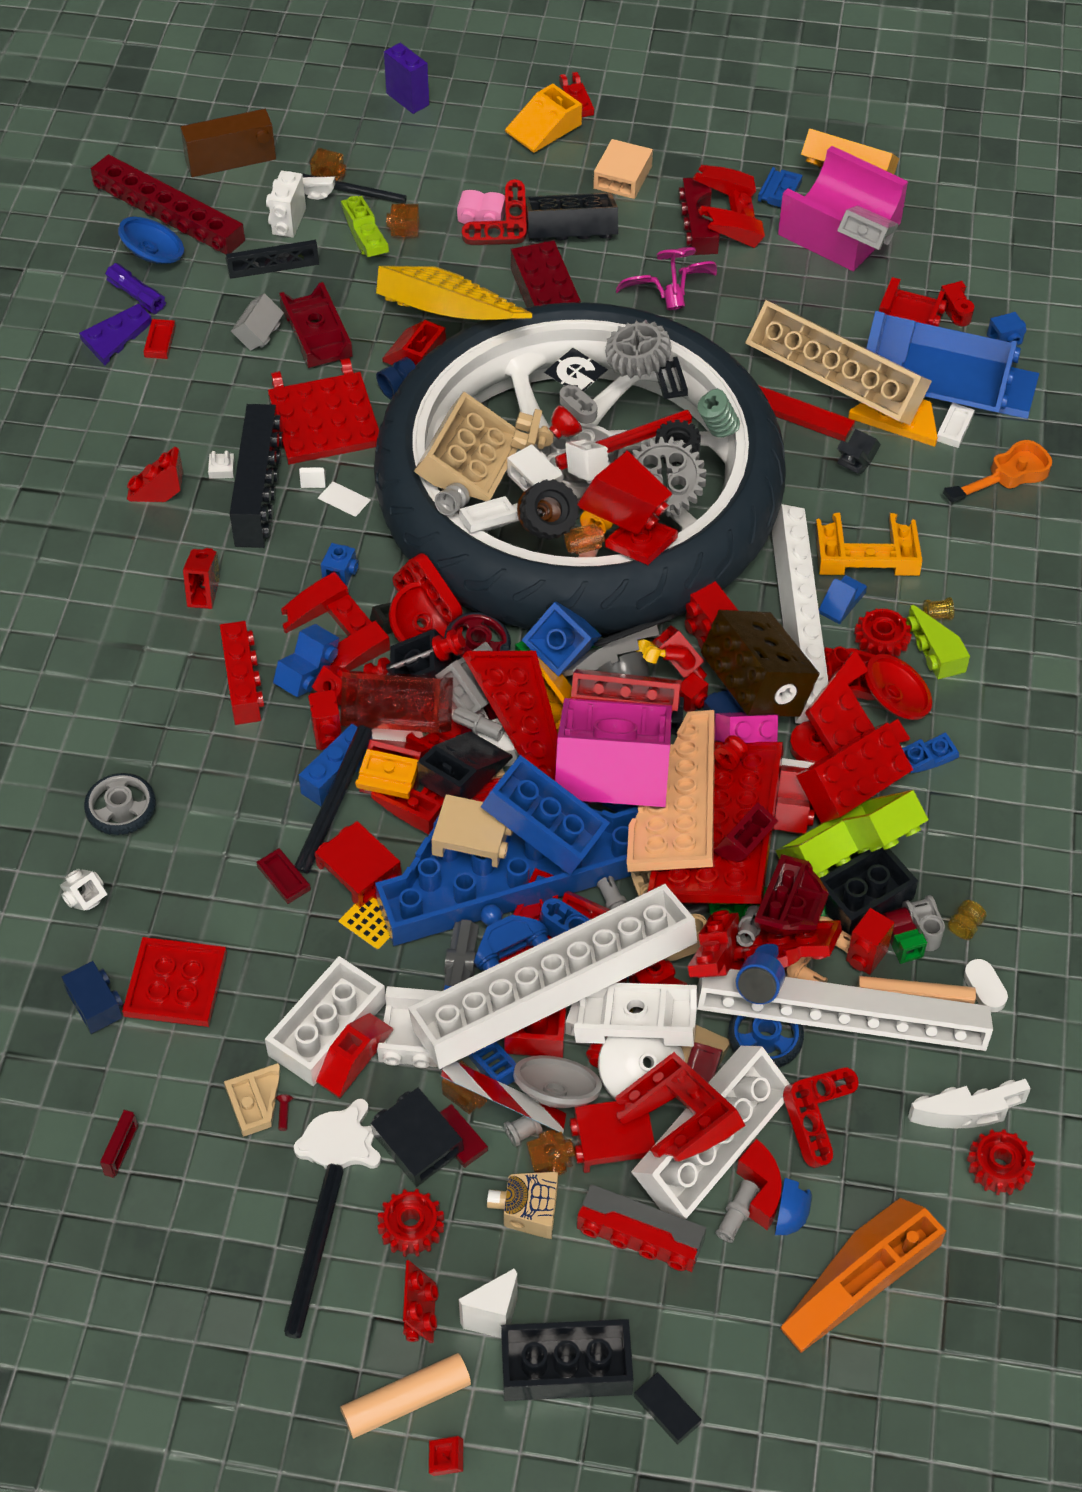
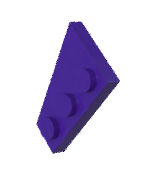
M138 303L80 332V339L105 366L110 362V357L115 352L120 353L124 349V344L128 340L135 339L151 325L152 319L149 313Z

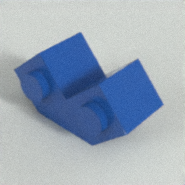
M317 624L301 630L295 652L278 661L273 683L296 697L312 691V685L324 665L330 666L336 658L340 638Z

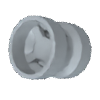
M452 483L446 489L440 491L435 496L434 501L437 510L441 514L450 516L466 506L470 497L464 485Z

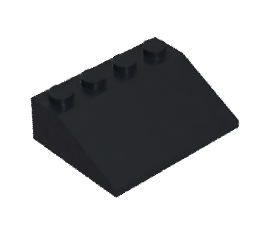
M612 193L525 196L527 234L529 238H533V241H545L547 237H555L556 240H567L569 236H577L578 239H589L591 235H599L600 238H611L613 234H618V207Z

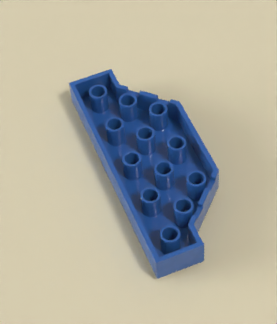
M638 807L617 813H611L606 810L601 812L593 809L610 824L571 875L514 832L512 836H507L505 842L508 843L506 858H500L498 868L492 867L491 858L445 849L443 857L432 855V836L439 818L438 816L429 836L425 837L415 853L416 857L410 867L407 866L404 873L400 876L375 883L377 902L393 946L453 929L455 922L461 920H471L473 923L481 921L480 912L488 904L497 905L501 908L502 914L514 911L517 905L520 904L528 906L539 903L540 899L544 902L552 898V896H564V893L567 891L575 893L595 887L598 881L604 877L609 882L608 876H612L614 881L631 876V872H628L627 869L629 823L638 813ZM535 868L554 875L548 878L538 876L536 881L529 883Z

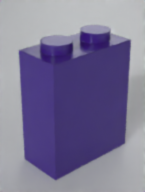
M401 42L385 50L386 93L412 114L429 106L428 63Z

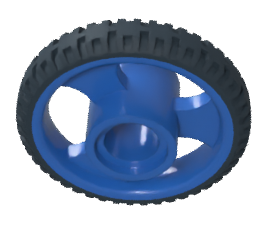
M732 1016L728 1028V1039L734 1052L741 1045L762 1046L767 1053H772L778 1049L780 1054L770 1056V1058L779 1068L789 1064L799 1054L804 1041L803 1025L789 1023L792 1027L794 1038H786L781 1035L782 1025L780 1021L755 1018L752 1032L742 1034L738 1032V1029L746 1017ZM761 1032H769L771 1035L765 1036Z

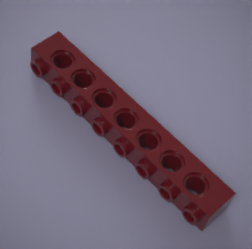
M109 154L91 167L92 181L98 189H102L115 198H119L129 205L144 211L146 214L161 220L163 223L178 229L180 232L186 233L216 251L229 254L245 242L243 223Z

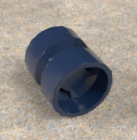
M404 357L395 362L393 367L388 366L377 372L376 379L378 385L387 398L392 399L407 375L415 369L416 365L410 358Z

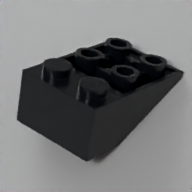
M469 731L434 745L417 761L419 783L443 798L447 794L472 799L513 756Z

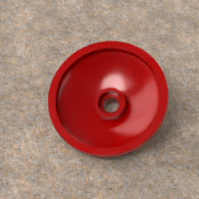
M418 581L404 586L397 592L390 604V626L399 642L435 629L444 638L446 628L450 622H447L440 615ZM417 621L423 624V628L417 624ZM463 626L456 631L462 634Z
M877 654L866 663L865 666L869 670L865 673L866 684L875 700L884 709L895 716L909 720L922 719L931 711L932 696L927 684L906 662L888 654Z

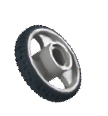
M131 773L112 774V776L103 777V779L97 781L90 788L84 802L85 814L90 824L98 831L109 835H124L141 829L151 819L156 807V798L151 785L140 776ZM126 786H133L141 790L146 800L141 802L134 801L131 790ZM107 790L104 796L106 807L94 810L97 798ZM112 819L113 821L118 823H111L109 822V820Z

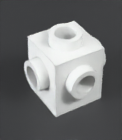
M76 869L70 872L65 877L66 881L60 885L64 891L61 895L70 908L74 907L84 911L97 906L100 903V899L107 895L102 887L104 885L103 881L93 871ZM82 886V891L79 893L78 888Z

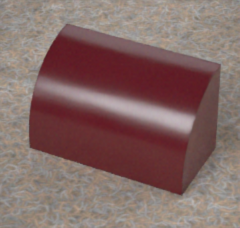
M757 802L713 851L727 860L742 861L777 824L778 820Z

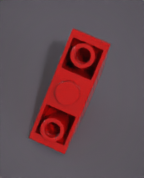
M175 446L167 453H162L158 460L148 464L137 476H133L127 485V500L131 502H166L180 492L183 468L179 448Z
M371 1013L349 1023L330 1046L317 1077V1084L340 1099L375 1055L378 1043H384L392 1033L393 1028Z

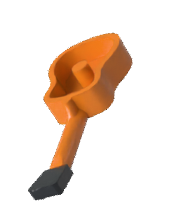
M1022 440L1012 445L1007 452L994 457L991 466L992 475L961 488L960 486L945 487L943 494L950 502L965 499L966 495L998 482L1010 489L1023 483L1041 482L1049 476L1052 458L1040 444L1031 440Z

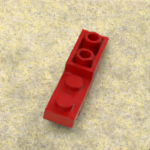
M720 910L710 915L698 934L700 947L688 965L690 977L702 978L728 974L737 943L738 912L729 913L727 910Z

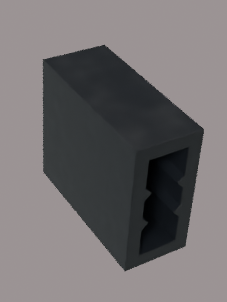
M419 1087L412 1092L407 1091L402 1094L394 1106L388 1110L383 1109L378 1112L370 1123L375 1138L416 1187L464 1150L463 1139Z

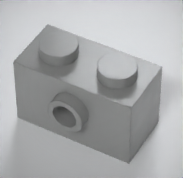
M264 293L250 302L231 332L250 351L258 346L262 348L271 339L269 337L270 333L275 331L281 324L279 320L284 312Z

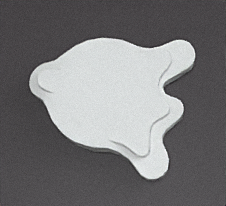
M357 1099L345 1110L327 1112L313 1119L303 1136L295 1142V1155L299 1159L309 1160L312 1163L316 1162L324 1166V1169H327V1166L331 1163L341 1165L343 1169L350 1165H363L370 1169L377 1168L381 1163V1156L372 1147L375 1136L372 1133L371 1126L360 1125L369 1111L368 1103L364 1099Z

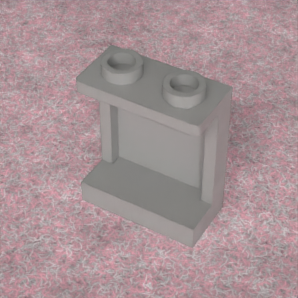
M860 206L846 209L837 231L880 250L883 243L886 245L891 243L898 223Z
M484 642L473 651L493 650L487 642ZM463 657L435 675L457 708L461 707L476 713L489 704Z

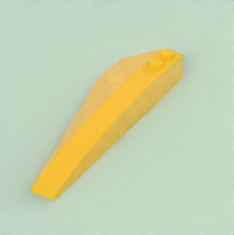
M379 266L376 293L385 296L387 301L397 302V305L412 306L427 312L464 319L506 320L532 318V313L522 307H517L512 302H506L507 299L498 298L499 295L480 287L477 283H471V280L464 279L462 275L436 266Z

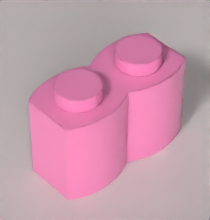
M476 190L462 191L457 207L458 221L463 224L473 221H503L506 212L505 195L496 192L484 194Z

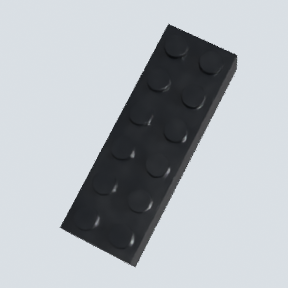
M246 405L230 507V520L235 547L265 548L266 538H270L271 524L268 521L273 519V504H271V501L276 499V486H274V482H278L279 470L276 468V465L281 464V450H279V446H283L284 436L283 432H279L282 419L281 415H277L276 405Z

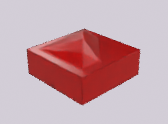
M454 1436L429 1440V1474L439 1476L463 1472V1438Z

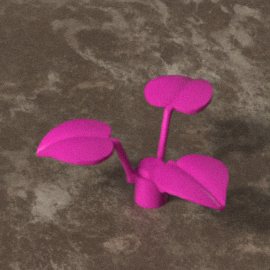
M693 247L663 250L657 253V259L671 258L673 284L667 285L664 291L657 277H651V275L633 276L622 280L616 288V293L628 286L655 283L661 293V299L665 298L667 310L681 309L685 307L684 288L686 274L708 273L716 276L717 265L713 261H705L679 269V274L682 275L681 285H679L676 279L675 258L693 255L696 249Z

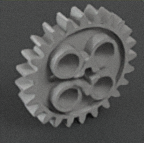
M660 437L659 443L655 444L650 439V446L647 447L641 443V452L637 450L632 451V455L644 467L648 464L656 465L655 468L647 469L662 484L661 457H665L668 490L673 493L667 501L669 505L665 511L667 517L670 516L671 510H674L679 515L680 507L689 510V501L696 504V495H703L702 487L706 486V479H704L706 477V469H702L704 468V460H698L699 452L692 453V445L683 448V440H680L678 444H674L673 437H671L668 443H665L663 437ZM680 462L682 465L673 466L671 463ZM682 485L684 488L677 490L673 486Z

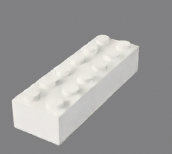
M741 1045L709 1081V1084L737 1109L746 1126L710 1149L679 1162L669 1155H662L660 1158L655 1157L649 1150L631 1171L661 1211L687 1219L785 1103L783 1091L790 1083L762 1046ZM686 1108L656 1144L694 1116V1114Z

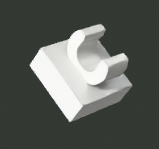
M212 451L209 454V479L234 478V453L230 454L229 451H225V454H216L215 451Z

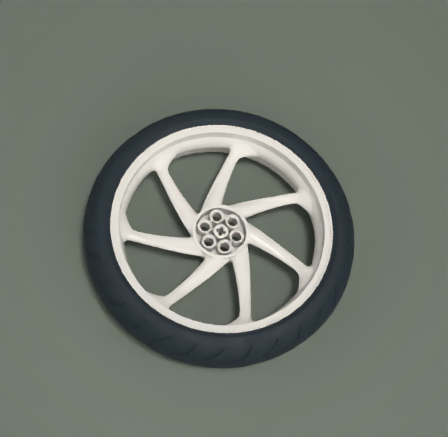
M571 302L527 307L523 309L531 312L532 318L484 320L473 325L470 329L466 328L428 353L416 365L415 369L407 375L385 411L384 420L380 425L377 437L374 474L380 507L387 527L408 560L420 553L425 554L431 560L458 602L475 612L486 614L508 625L531 630L554 602H558L585 619L600 635L622 632L641 624L658 621L670 614H674L677 617L687 612L686 604L690 602V594L697 592L714 581L718 583L721 589L734 581L749 563L755 559L773 529L781 507L786 478L784 444L776 416L756 381L732 355L702 334L673 320L630 307L601 303ZM636 320L639 323H643L645 320L649 324L656 322L657 326H662L667 331L672 346L669 361H673V357H678L688 388V396L670 398L668 400L684 410H689L690 414L705 427L707 431H699V434H701L700 445L709 446L725 463L724 484L717 501L698 520L683 507H680L679 515L674 510H671L670 517L680 525L682 531L678 533V538L649 565L622 554L596 557L603 536L591 534L585 529L578 557L554 556L529 551L503 542L485 533L519 521L518 516L514 521L470 533L459 518L458 512L446 516L437 510L434 500L440 490L414 472L449 409L463 392H466L482 403L492 396L515 388L520 412L533 416L535 409L540 410L530 383L553 379L544 372L572 348L607 368L608 371L600 378L614 380V382L593 399L598 407L597 418L589 424L580 423L582 432L573 437H561L560 439L554 436L553 443L550 446L544 447V449H539L536 444L534 447L539 452L542 451L548 461L556 466L555 457L566 452V442L580 439L596 442L627 431L606 430L597 425L614 403L632 385L662 396L655 371H652L650 376L645 374L639 378L636 375L630 379L628 375L621 377L619 372L614 373V370L607 362L605 346L607 338L611 337V332L617 331L618 326L625 327L627 322L634 324ZM671 368L678 391H681L674 368ZM662 369L668 392H672L666 370ZM718 388L723 390L739 418V430L732 435L726 437L713 436L698 412L697 405L699 400L712 389ZM542 414L539 428L542 426L549 428L550 426ZM655 437L610 452L607 456L609 458L607 462L610 465L627 450H640L641 443L647 447L650 446V439L655 442ZM568 468L561 470L563 483L573 490L572 492L577 496V502H579L590 483H587V480L577 479L576 475L568 473ZM516 503V504H513L512 506H513V507L515 508V510L517 511V503ZM537 509L538 514L543 513L540 509Z

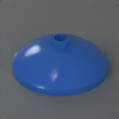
M128 217L123 219L118 227V234L123 244L133 254L145 261L169 264L180 260L184 253V246L180 238L169 228L156 221L143 217Z

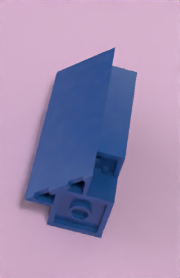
M875 311L866 349L931 380L932 382L925 397L1028 419L1039 373L1012 367L1013 362L1018 363L1021 348L1017 347V341L1012 340L1011 343L923 324Z

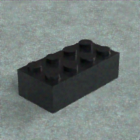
M629 1319L501 1325L504 1401L632 1395L634 1379Z

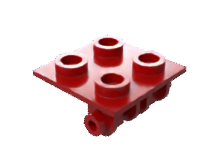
M406 1260L403 1334L409 1342H416L419 1340V1336H422L429 1343H433L434 1331L437 1328L435 1301L438 1299V1287L430 1277L410 1260Z

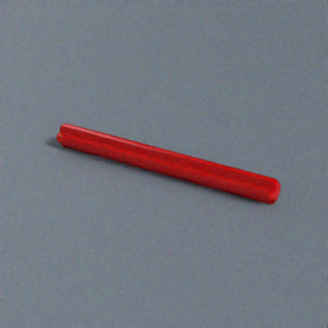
M683 410L596 441L595 443L606 446L608 448L606 452L610 453L655 437L657 429H660V425L663 423L667 425V421L671 420L674 423L675 420H680L683 423L685 420L688 421V424H691L692 415L689 410ZM566 452L555 457L556 466L560 470L568 468Z

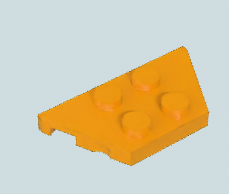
M922 400L910 425L899 422L864 403L858 404L849 411V419L934 447L936 446L938 437L932 403L930 401Z

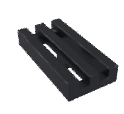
M673 357V361L668 360L665 367H660L659 372H655L663 399L688 396V388L678 357ZM671 368H674L681 391H678ZM662 369L666 370L672 392H668Z

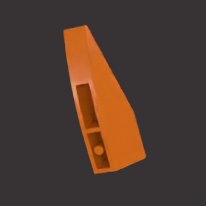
M899 1198L852 1234L780 1329L798 1351L802 1353L942 1245L946 1230L925 1207Z

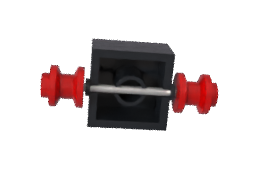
M435 629L392 645L390 646V660L382 657L378 660L377 666L372 663L364 665L362 672L363 681L373 689L380 687L381 680L390 683L389 687L407 704L444 690L435 675L451 664L452 652L456 656L463 654L464 647L466 646L465 639L461 633L454 629L447 632L446 638H443Z

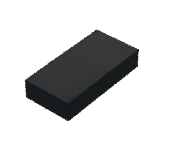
M658 1372L634 1392V1398L677 1445L701 1424L702 1419Z

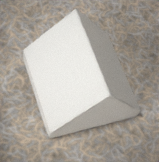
M301 468V488H325V468Z

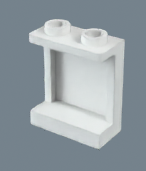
M387 986L385 994L386 1009L383 1022L391 1026L393 1031L384 1043H378L377 1053L379 1062L392 1066L409 1064L418 1068L437 1067L413 1031L408 1007L441 991Z

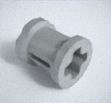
M522 1116L511 1123L509 1121L503 1123L505 1132L515 1147L519 1146L520 1141L533 1134L539 1135L543 1132L539 1122L526 1116Z

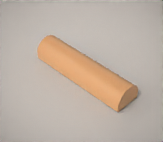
M859 976L857 987L972 1004H975L976 989L969 986Z
M456 1353L340 1406V1410L354 1439L471 1385V1380L463 1359L459 1353Z

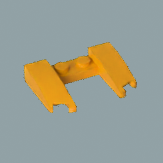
M834 513L832 515L834 522L824 526L819 518L816 519L819 575H845V567L894 568L895 575L920 576L922 555L916 520L912 519L910 526L896 523L898 514L890 513L891 544L844 543L840 513Z

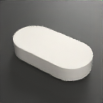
M982 959L970 961L966 965L964 979L969 987H975L978 1004L990 1006L991 1012L1001 1011L1006 1005L1008 994L993 967Z

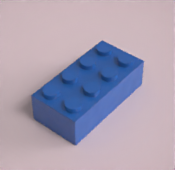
M519 755L494 786L481 805L482 809L569 875L573 873L610 824L601 815L521 755Z

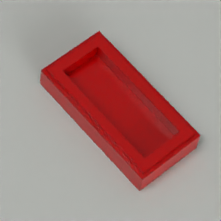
M152 319L143 351L145 358L168 359L176 328L175 320Z

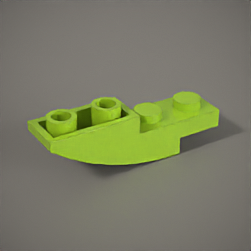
M351 196L346 200H342L341 206L347 223L362 255L366 254L367 257L388 253V243L375 224L374 214L362 196Z

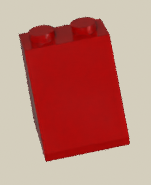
M627 450L594 477L577 505L587 512L638 535L645 528L649 531L659 521L658 517L669 507L667 501L673 493Z

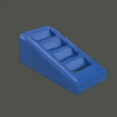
M497 1042L491 1048L469 1055V1058L482 1074L507 1086L515 1081L513 1072L516 1063ZM491 1051L494 1052V1054L484 1060L481 1058ZM496 1059H499V1060H500V1061L497 1062L496 1064H494V1065H492L491 1067H489L488 1064H490V1063L493 1062L494 1060H496ZM503 1066L506 1068L498 1074L495 1073L496 1070Z

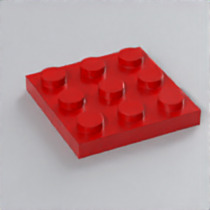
M142 937L122 1010L123 1016L209 1027L227 956L226 947Z

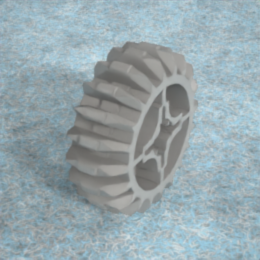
M636 320L634 324L627 322L625 327L618 326L617 331L611 332V337L607 338L605 353L607 362L614 370V373L619 372L621 377L628 375L630 379L636 375L641 378L645 374L650 376L652 371L659 372L660 367L666 366V362L670 360L672 346L669 335L662 326H657L656 322L649 324L647 320L643 323H639Z

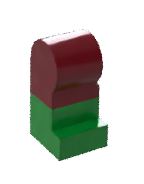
M903 907L883 913L882 915L895 922L890 943L899 963L903 964L924 957L927 941L923 933L920 934L915 924H913L908 909ZM915 949L912 953H907V951Z

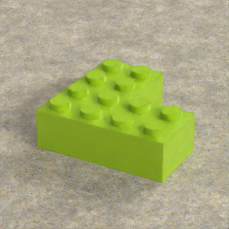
M914 790L871 798L842 817L816 826L775 851L779 859L781 854L809 861L813 871L821 878L829 873L828 868L834 864L838 867L851 860L850 855L855 852L860 854L869 849L873 852L882 847L886 850L897 845L899 837L904 834L908 837L921 830L920 825L927 822L928 818Z

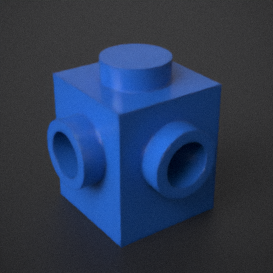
M331 543L321 563L322 578L335 572L347 586L352 574L355 575L359 567L355 548Z

